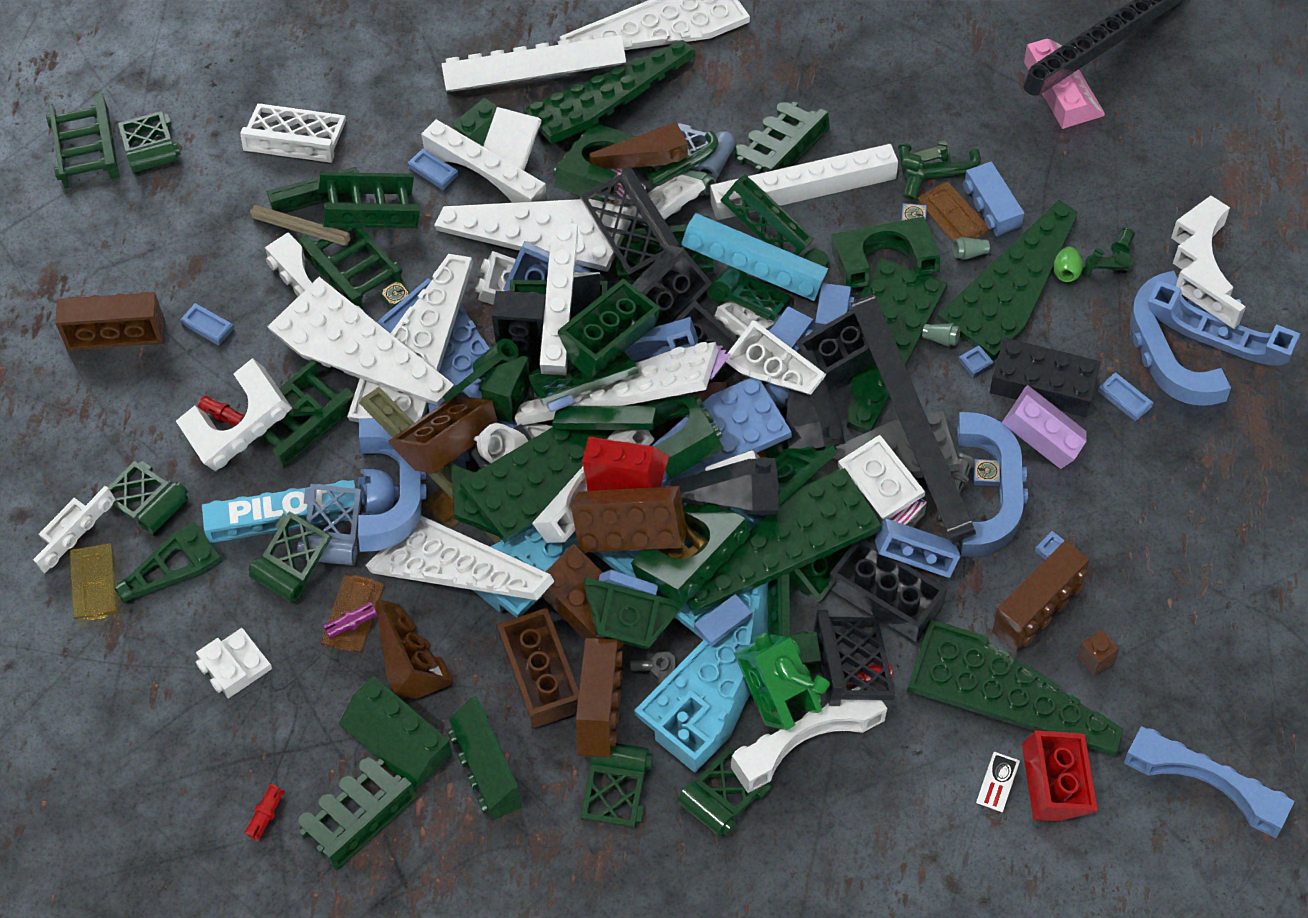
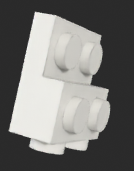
M492 251L488 260H483L480 272L484 273L483 279L479 278L475 292L479 293L478 300L494 304L495 292L505 291L503 288L516 259Z
M728 301L717 308L714 318L739 339L753 320L766 330H770L780 318V315L774 321L766 320L756 315L755 312L732 301Z
M240 628L223 641H220L219 638L215 639L196 652L199 659L196 661L198 668L204 675L206 673L210 674L212 677L210 682L217 693L223 691L228 699L272 669L271 664L243 628Z

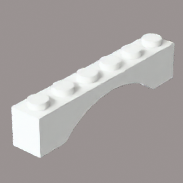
M437 119L421 134L426 151L443 162L458 163L476 171L501 190L512 203L547 201L546 185L544 182Z
M552 222L540 357L541 374L567 375L568 354L558 335V330L570 321L578 246V226L576 223Z
M288 232L265 247L268 256L266 262L272 270L277 269L283 282L286 285L291 284L295 294L299 297L312 283L305 272L306 260L303 248Z
M615 430L608 437V440L647 446L655 440L648 430ZM583 467L532 523L546 543L565 542L575 531L571 504L578 492L588 491Z
M856 687L852 690H859L860 687ZM841 700L840 706H829L827 703L820 713H806L801 720L794 723V727L788 730L780 729L772 735H763L753 745L737 749L732 755L731 769L747 793L770 782L781 760L801 742L816 735L833 731L863 733L885 721L887 707L882 700Z

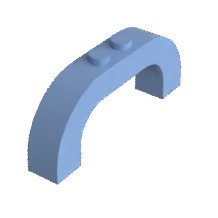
M1170 271L1151 278L1138 291L1130 317L1133 343L1141 351L1144 366L1149 368L1153 379L1165 393L1181 402L1202 406L1226 402L1231 387L1222 368L1207 372H1193L1182 367L1174 358L1155 315L1149 309L1148 300L1157 281L1160 280L1176 286L1178 278L1175 272Z
M1160 280L1157 281L1148 300L1150 311L1173 330L1199 342L1256 363L1266 365H1284L1288 363L1300 339V333L1277 324L1272 333L1258 332L1241 325L1233 329L1214 315L1189 304L1182 297L1181 288Z
M959 412L957 423L958 447L981 448L992 454L996 460H1000V512L988 521L972 522L976 535L960 541L961 557H979L999 551L1016 535L1024 504H1027L1028 489L1023 488V482L1027 480V467H1022V454L1016 437L1003 423L984 414Z
M359 418L360 454H386L398 462L400 466V497L397 504L385 513L358 515L360 552L387 549L408 538L420 521L421 499H426V484H421V480H426V472L415 471L392 448L389 443L392 437L374 418Z

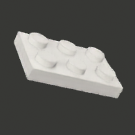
M680 174L666 183L657 186L648 195L665 220L671 214L678 212L688 201L698 197L699 193L705 189V185L702 180ZM632 205L629 208L633 209L635 217L637 209Z
M880 435L838 461L839 468L847 470L861 494L882 523L885 518L890 519L925 496L923 488Z

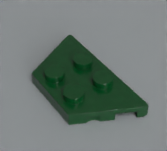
M826 445L825 449L816 451L814 446L801 449H786L775 459L778 475L779 506L837 454L833 445Z
M453 464L451 476L454 519L498 536L459 487L460 481L474 474V472Z
M586 577L583 581L596 636L615 639L618 642L648 649L683 607V605L672 599Z

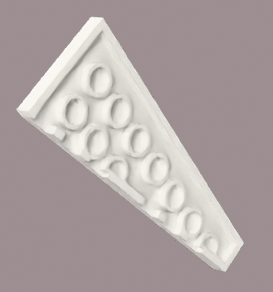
M423 516L420 517L416 529L408 538L395 546L380 550L366 564L368 570L373 574L537 600L554 583L550 574Z

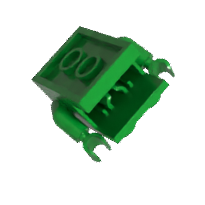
M768 632L761 633L753 638L754 643L734 653L765 726L788 730L795 726L785 703L791 697L796 709L814 713L822 711L819 704L821 702L819 693H825L830 682L819 675H816L815 679L811 681L810 672L802 664L798 655L800 653L799 647L791 637L769 635Z

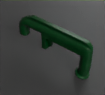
M713 131L707 132L705 139L708 144L693 153L688 149V157L679 162L669 163L655 171L653 166L642 167L650 183L653 186H660L708 159L718 147L719 142Z
M901 143L898 146L901 166L904 155H909L912 150L911 145L907 143ZM972 149L969 152L971 161L952 163L949 154L946 161L924 164L922 172L925 179L966 175V170L980 165L981 157L979 150ZM902 168L903 176L908 179L906 169Z

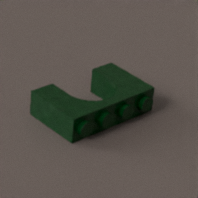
M600 124L584 130L581 138L574 142L572 149L564 154L563 160L555 165L553 170V177H555L554 187L582 196L617 177V172L590 164L589 154L636 136ZM616 185L611 187L610 194L614 195ZM594 196L593 198H591L592 200L604 202L605 198L599 196Z
M924 216L832 234V253L845 286L857 288L870 285V266L866 256L875 250L883 248L896 249L906 254L917 276L940 272V252Z
M696 392L628 405L656 406L657 417L654 429L674 418H689L686 425L679 432L654 446L669 455L665 471L670 479L724 449L719 440L723 435L716 423L711 425L714 420L707 408L703 411L701 410L705 406L698 394L693 396Z
M707 503L703 506L687 504L683 508L686 524L709 539L707 546L699 554L686 559L671 558L656 549H644L631 562L635 577L656 584L658 592L684 605L690 598L695 596L698 589L707 580L712 578L715 571L724 562L728 561L731 554L747 540L750 533L746 518L729 509H719L720 505Z

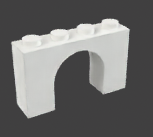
M253 358L234 373V376L248 396L246 415L237 426L229 430L219 431L207 413L197 406H193L176 420L202 462L214 471L224 467L231 458L245 450L253 440L262 436L269 427L283 419L286 413L292 409L266 369Z

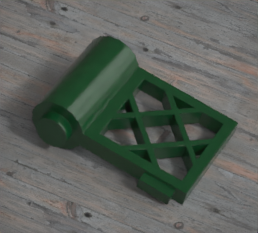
M162 111L118 123L133 174L178 161L176 156L181 154L177 142L172 143L167 126H170L171 122L168 113L163 114ZM160 120L156 127L149 125L151 122ZM137 128L134 133L125 131V129ZM144 130L151 132L147 137L140 136ZM157 134L166 137L157 141L153 140ZM134 141L141 142L140 146L130 148Z
M729 265L725 267L709 287V295L716 303L723 304L732 301L755 312L756 315L772 321L781 313L791 297L748 276L746 272ZM757 297H763L764 300H759Z
M509 339L499 340L474 361L473 373L443 396L444 400L449 402L475 380L486 377L491 368L516 359L519 353L516 344Z
M141 460L139 463L134 461L108 486L112 494L116 491L124 490V497L115 498L116 500L113 502L112 507L137 522L144 531L153 535L188 500L186 495L188 491L180 482L168 483L154 474L152 466ZM136 471L142 474V480L129 482V478ZM146 485H160L154 492L146 493ZM141 487V494L129 496L130 488ZM141 501V505L134 512L129 509V503Z
M289 511L287 515L283 513L275 527L278 530L263 556L255 558L249 565V577L290 603H295L303 595L306 581L332 539V536ZM295 520L300 525L301 534L289 537L288 528L291 522ZM314 534L322 536L323 538L318 547L310 549L307 536ZM302 538L305 551L293 554L291 541ZM286 543L288 556L277 558L272 555L278 545ZM306 555L307 565L303 572H300L296 569L294 559Z
M616 743V746H611L610 757L591 756L581 820L635 828L636 823L642 822L644 806H640L639 802L646 770H651L653 754H649V748ZM595 773L607 775L612 783L599 791L594 785ZM626 778L636 779V789L625 795L618 784ZM616 787L623 798L610 806L602 795ZM593 789L596 792V794L591 797ZM634 796V801L632 804L629 799ZM600 798L607 809L599 815L589 814L590 803ZM627 802L632 809L630 820L618 818L613 810ZM611 813L613 817H608L606 815Z
M731 747L695 782H690L677 799V803L718 836L723 834L729 835L736 827L737 822L734 820L756 797L761 800L772 788L769 785L770 782L747 793L741 782V787L726 788L725 777H737L733 770L724 771L723 763L729 757L732 759V755L735 752ZM721 777L722 788H710L704 782L708 778ZM726 794H741L742 802L737 807H734L727 801Z

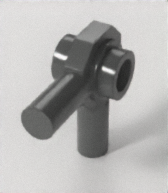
M657 652L651 660L631 661L632 672L652 671L658 677V686L677 668V659L670 652Z

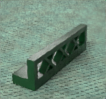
M357 167L337 171L360 173ZM319 177L266 191L272 210L282 213H289L328 202V193H318ZM337 193L338 199L351 195L347 193Z
M746 174L736 180L720 200L764 242L783 250V242H790L797 249L793 253L797 256L815 239ZM734 191L742 197V205H736L729 199ZM748 210H756L759 213L760 221H753L749 217ZM766 226H773L777 230V238L770 237L766 233Z

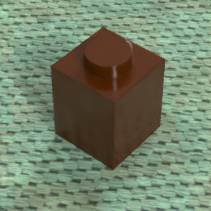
M1100 630L1081 643L1077 657L1090 673L1096 676L1115 663L1119 648L1103 630Z

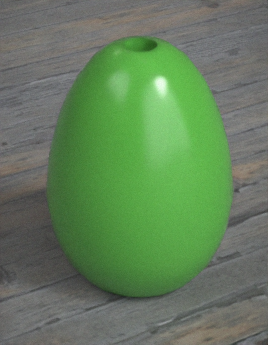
M1071 246L1063 248L1054 261L1056 277L1063 282H1072L1080 276L1083 269L1080 252Z

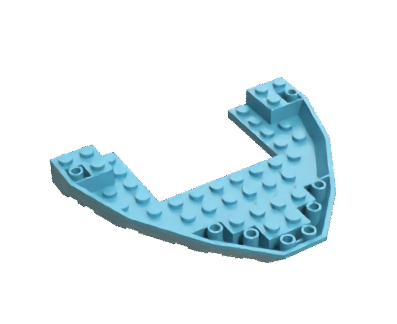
M729 507V510L746 518L749 531L767 516L743 513L744 509ZM533 526L505 544L500 540V542L490 547L545 572L572 544L578 547L576 531H574L565 542L546 543ZM696 532L700 537H705L700 533ZM685 538L683 544L691 548L693 544ZM642 550L593 553L617 572L635 577L631 562ZM768 583L738 596L752 611V617L712 647L694 629V624L721 604L694 616L686 602L675 618L703 639V641L634 710L635 716L655 731V741L694 773L731 737L751 694L734 653L754 643L753 638L755 636L768 632ZM473 590L500 613L506 609L516 618L521 617L537 601ZM658 591L656 593L657 596L671 599Z

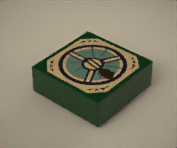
M398 280L381 289L379 294L389 308L392 309L407 297L410 292Z

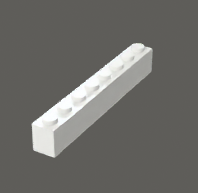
M616 32L602 34L603 38L594 39V36H585L580 38V42L574 43L571 42V39L558 41V45L549 46V43H541L535 45L536 49L527 50L526 46L513 48V52L504 53V50H496L490 52L491 56L485 57L478 53L468 55L466 60H459V57L447 58L446 63H442L446 93L624 65L626 58L622 35L616 36Z
M887 144L748 177L781 206L894 180L897 176L898 160L892 145ZM738 179L710 185V203L716 220L736 216L720 200ZM734 191L729 199L736 205H742V197Z

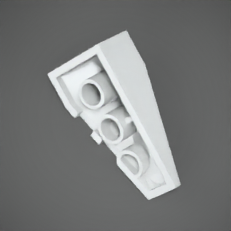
M754 320L727 353L731 355L726 362L741 374L809 395L813 393L826 376L824 372Z

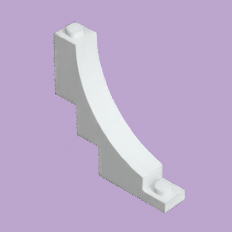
M1209 196L1176 221L1171 238L1180 245L1177 248L1173 264L1182 269L1176 287L1181 288L1182 295L1234 329L1240 324L1246 306L1230 297L1233 286L1220 271L1212 251V238L1225 225L1230 207L1213 196Z

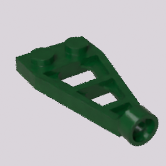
M192 522L172 534L126 579L113 585L120 599L125 603L132 598L135 599L197 577L221 563L222 559L196 523ZM182 550L189 559V564L177 570L168 569L165 565L166 558L173 551ZM159 566L164 576L154 582L147 583L143 579V575L152 567Z

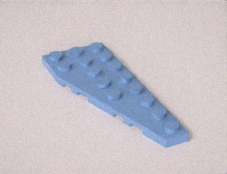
M426 279L376 323L391 333L409 307H413L419 299L418 295L420 292L426 289L432 280ZM461 303L439 373L455 386L473 373L474 361L489 349ZM481 379L475 380L461 391L460 394L465 397L482 399L481 391H479ZM497 419L498 423L510 428L518 426L516 420L511 424Z
M751 377L712 394L703 402L705 407L701 410L703 411L707 408L714 420L711 425L717 424L723 435L719 440L724 449L671 479L665 471L661 487H670V481L706 471L705 468L712 464L751 450L757 453L792 437L791 430L761 380ZM685 417L652 446L679 432L686 425L689 418Z

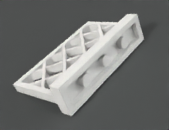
M257 104L247 128L243 127L240 133L243 151L332 163L334 149L345 125L346 116ZM262 112L272 114L263 119L260 116ZM286 116H293V117H294V118H292V119H290V120H287V121H285V122H284L283 119H282L283 117H286ZM308 119H314V120H316V121H314V122H312V123H310V124H307V125H306V123L304 122L305 120H308ZM276 120L279 122L278 125L273 127L267 125ZM330 122H336V123H338L337 125H334V126L329 127V128H328V126L326 125L327 123H330ZM299 123L301 125L300 128L293 131L290 129L295 124ZM263 126V128H264L265 130L256 129V128H259V127ZM320 126L323 128L322 131L315 134L312 132L313 129ZM285 129L287 133H282L279 131ZM307 132V134H308L309 136H304V135H301V134ZM329 135V137H330L331 139H326V138H323V137Z

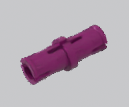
M368 602L351 612L347 610L343 612V616L323 624L329 639L331 640L350 629L354 631L358 625L378 617L375 608L372 607V603Z

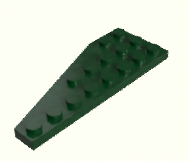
M684 40L676 41L671 46L655 50L643 58H636L629 64L615 67L610 72L594 76L591 80L582 84H575L570 89L561 93H554L547 99L533 102L530 106L523 108L524 114L540 118L542 122L539 131L551 144L556 143L599 123V117L604 114L609 116L614 112L615 106L628 103L650 88V82L655 79L658 81L663 79L666 71L677 69L695 57L694 50Z
M1058 200L937 315V320L942 324L954 323L955 326H959L960 337L974 347L980 346L994 361L999 356L1004 337L1015 340L1025 331L1028 320L1054 268L1055 258L1062 250L1077 219L1078 212L1061 200Z
M880 258L870 277V285L865 286L861 298L874 293L906 367L922 336L924 325L929 323L947 288V282L926 274L917 276L913 269ZM876 363L852 376L847 427L863 434L874 429L890 398Z
M552 427L460 481L459 487L505 544L533 527L532 523L583 467L582 460L588 438L608 439L615 430H556Z
M842 468L798 488L779 506L778 514L766 516L750 530L747 540L731 554L728 561L724 562L715 571L712 578L707 580L698 589L695 596L687 601V604L694 616L724 603L735 594L737 596L878 533L882 531V525L847 470Z
M933 619L930 620L907 691L1031 731L1085 734L1088 749L1113 757L1116 756L1123 728L1099 712L1091 711L1080 703L1081 700L1073 695L1070 697L1059 689L1060 686L1025 663L1022 665L1010 657V653L1002 648L998 649L989 643V639L983 635Z

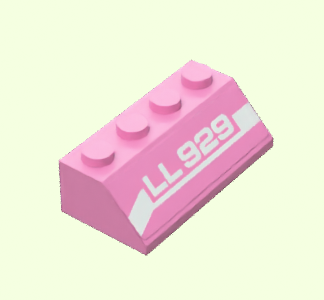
M1048 38L1027 44L1024 64L1029 70L1033 64L1062 45ZM1080 70L1072 73L1042 93L1062 129L1105 115Z

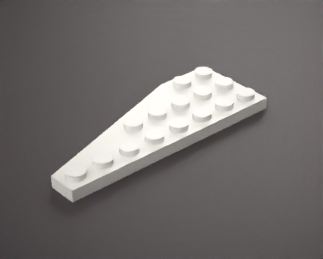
M648 0L560 36V41L571 39L572 43L580 42V38L585 36H594V39L603 38L602 34L616 32V36L622 35L624 50L672 44L682 40L688 42L710 39L749 23L750 16L739 0Z
M581 199L445 206L434 225L436 231L519 251L524 241L550 252L552 222L576 223L578 226L576 264L608 272L615 257L614 252ZM589 199L592 206L603 207L604 202ZM607 203L605 209L619 212L620 206ZM623 207L622 214L634 216L633 209ZM604 214L602 223L604 226L614 228L617 217ZM620 218L617 229L627 231L631 221ZM616 234L615 244L620 246L624 236Z
M448 254L433 274V280L418 295L419 299L414 306L409 307L390 333L438 372L473 265L472 257ZM360 379L347 417L353 422H359V418H373L359 402L362 397L378 387L414 423L426 415L429 403L414 398L411 394L391 390L388 386L380 383L377 385Z
M320 277L267 326L270 332L304 359L310 361L312 359L330 368L332 366L343 370L346 374L377 385L380 383L388 386L391 390L411 394L414 398L436 406H440L445 401L443 396L455 387L452 382Z
M701 342L688 348L677 347L671 351L635 363L639 371L638 374L572 396L574 403L569 406H624L706 390L719 351L716 342ZM537 398L521 404L516 413L515 420L517 425L552 420L556 411L550 412L546 405L543 406Z

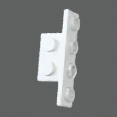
M104 486L86 506L76 498H73L39 533V536L48 545L33 560L43 573L54 567L58 563L59 558L76 544L83 533L91 529L95 521L111 508L116 499L108 487Z

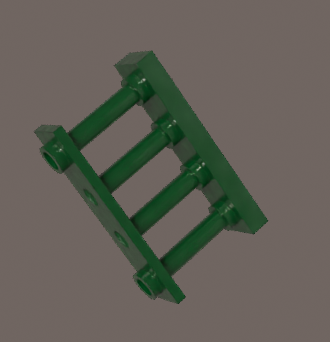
M103 93L94 95L95 104L91 105V108L57 115L53 104H48L50 114L46 115L49 128H52L58 164L57 167H54L57 181L61 180L65 189L69 188L68 176L103 169V171L108 170L110 179L120 177L108 107ZM89 117L98 118V122H94V125L60 132V123ZM93 134L101 135V139H98L95 143L63 149L62 141ZM98 151L104 153V157H100V160L68 167L65 164V158Z
M320 172L318 193H328L329 203H324L323 227L418 229L420 205L409 204L408 195H412L414 174ZM337 193L351 194L353 203H339ZM361 194H375L376 204L362 203ZM384 194H398L400 204H386Z
M340 227V230L351 233L357 241L331 257L329 255L325 256L323 249L334 242L324 239L318 242L316 240L312 241L307 235L298 239L303 248L304 256L331 287L361 309H363L361 299L368 291L389 278H392L394 282L398 280L402 282V269L396 261L392 262L362 228ZM363 247L370 254V256L346 271L341 270L339 272L336 268V264ZM375 263H378L384 269V271L358 287H353L349 283L351 278Z
M314 360L302 366L298 373L283 384L279 390L282 392L293 383L303 391L311 384L328 398L330 402L322 408L323 411L320 413L310 414L312 417L301 425L286 413L285 417L280 421L294 433L285 440H281L270 429H267L262 435L275 447L273 452L276 462L283 469L349 413L354 398L353 392L348 388H345L341 393H336L318 378L320 374L317 362Z

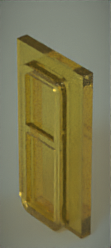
M111 543L70 550L74 619L84 618L92 620L116 613Z

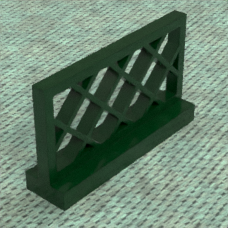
M688 224L668 226L678 241L679 248H683L686 252L692 254L691 258L694 262L702 259L708 263L698 265L703 273L714 272L712 258L681 245ZM649 228L635 229L634 233L647 236ZM624 236L620 246L627 247L629 237ZM632 238L630 249L643 252L646 241ZM649 242L646 253L654 252L653 255H656L663 251L659 244ZM615 255L618 280L638 279L648 269L645 268L629 277L625 271L622 272L624 268ZM629 255L626 259L628 265L634 267L640 264L634 261L638 256Z
M624 351L593 378H589L574 366L570 358L567 364V375L541 374L540 368L528 372L527 377L533 396L538 398L543 406L548 405L547 403L571 394L574 396L638 374L639 371L637 365Z

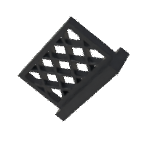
M631 166L622 170L621 175L580 196L581 201L629 277L652 265L670 245L679 247L678 241ZM621 183L625 190L623 197L610 194L611 187ZM594 196L605 198L603 207L592 206L589 199ZM608 199L621 202L619 212L605 209ZM624 203L636 207L635 217L622 214ZM604 214L617 217L614 228L604 226L602 223ZM620 218L633 221L631 232L617 229ZM636 223L648 226L647 236L634 233ZM616 234L629 237L627 247L615 244ZM632 238L646 241L643 252L630 249ZM649 242L659 244L663 250L656 255L646 253ZM628 253L641 256L640 264L630 268L626 261Z
M817 610L813 629L817 633L823 678L830 682L826 690L829 706H840L841 700H894L895 691L878 617H829L828 610ZM834 626H842L847 631L842 634L834 629ZM861 626L872 627L873 631L867 634L859 628ZM852 634H855L856 636L861 638L862 641L859 644H857L848 637ZM843 643L852 650L846 653L839 649L838 646ZM867 643H869L870 645L875 647L877 651L875 653H871L863 647ZM859 653L867 658V660L861 663L853 658V656ZM847 662L856 669L851 673L844 669L842 665ZM873 662L882 670L876 673L868 666ZM862 672L872 679L866 683L858 678L857 675ZM851 681L860 689L847 690L846 685ZM878 682L886 688V691H878L872 686Z

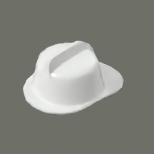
M500 423L490 424L479 436L474 438L477 442V450L480 456L490 463L528 442L524 434Z

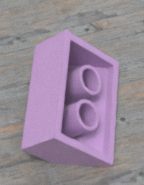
M1028 385L1002 421L1006 427L1060 469L1074 461L1086 443V430Z

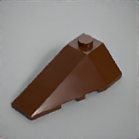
M677 122L592 152L589 154L590 164L604 169L667 165L688 157V142Z
M378 599L376 609L386 676L394 694L399 697L418 699L450 686L454 681L445 662L440 656L435 658L429 650L431 644L428 640L422 639L414 631L416 625L399 604Z

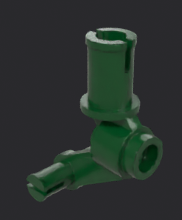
M939 141L936 147L904 155L901 167L906 169V176L908 177L904 193L902 194L904 198L917 200L921 182L925 180L922 172L924 162L936 159L948 160L950 148L945 141Z
M1126 227L1120 230L1117 240L1111 245V250L1114 253L1112 257H1103V250L1096 248L1093 254L1085 260V266L1082 270L1083 275L1090 276L1095 269L1129 271L1135 260L1129 253V246L1135 237V232Z

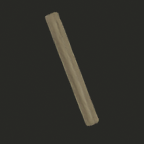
M254 205L253 209L250 210L254 219L345 246L351 240L349 232L337 228L323 227V224L259 205Z

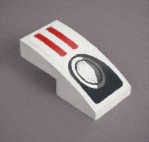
M994 752L976 803L1003 812L1020 761Z

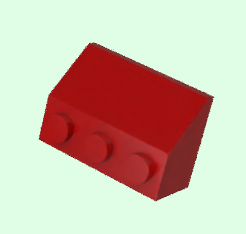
M589 437L582 460L588 491L661 487L669 455L654 446Z
M1035 730L1022 743L1033 820L1062 821L1098 811L1085 734Z

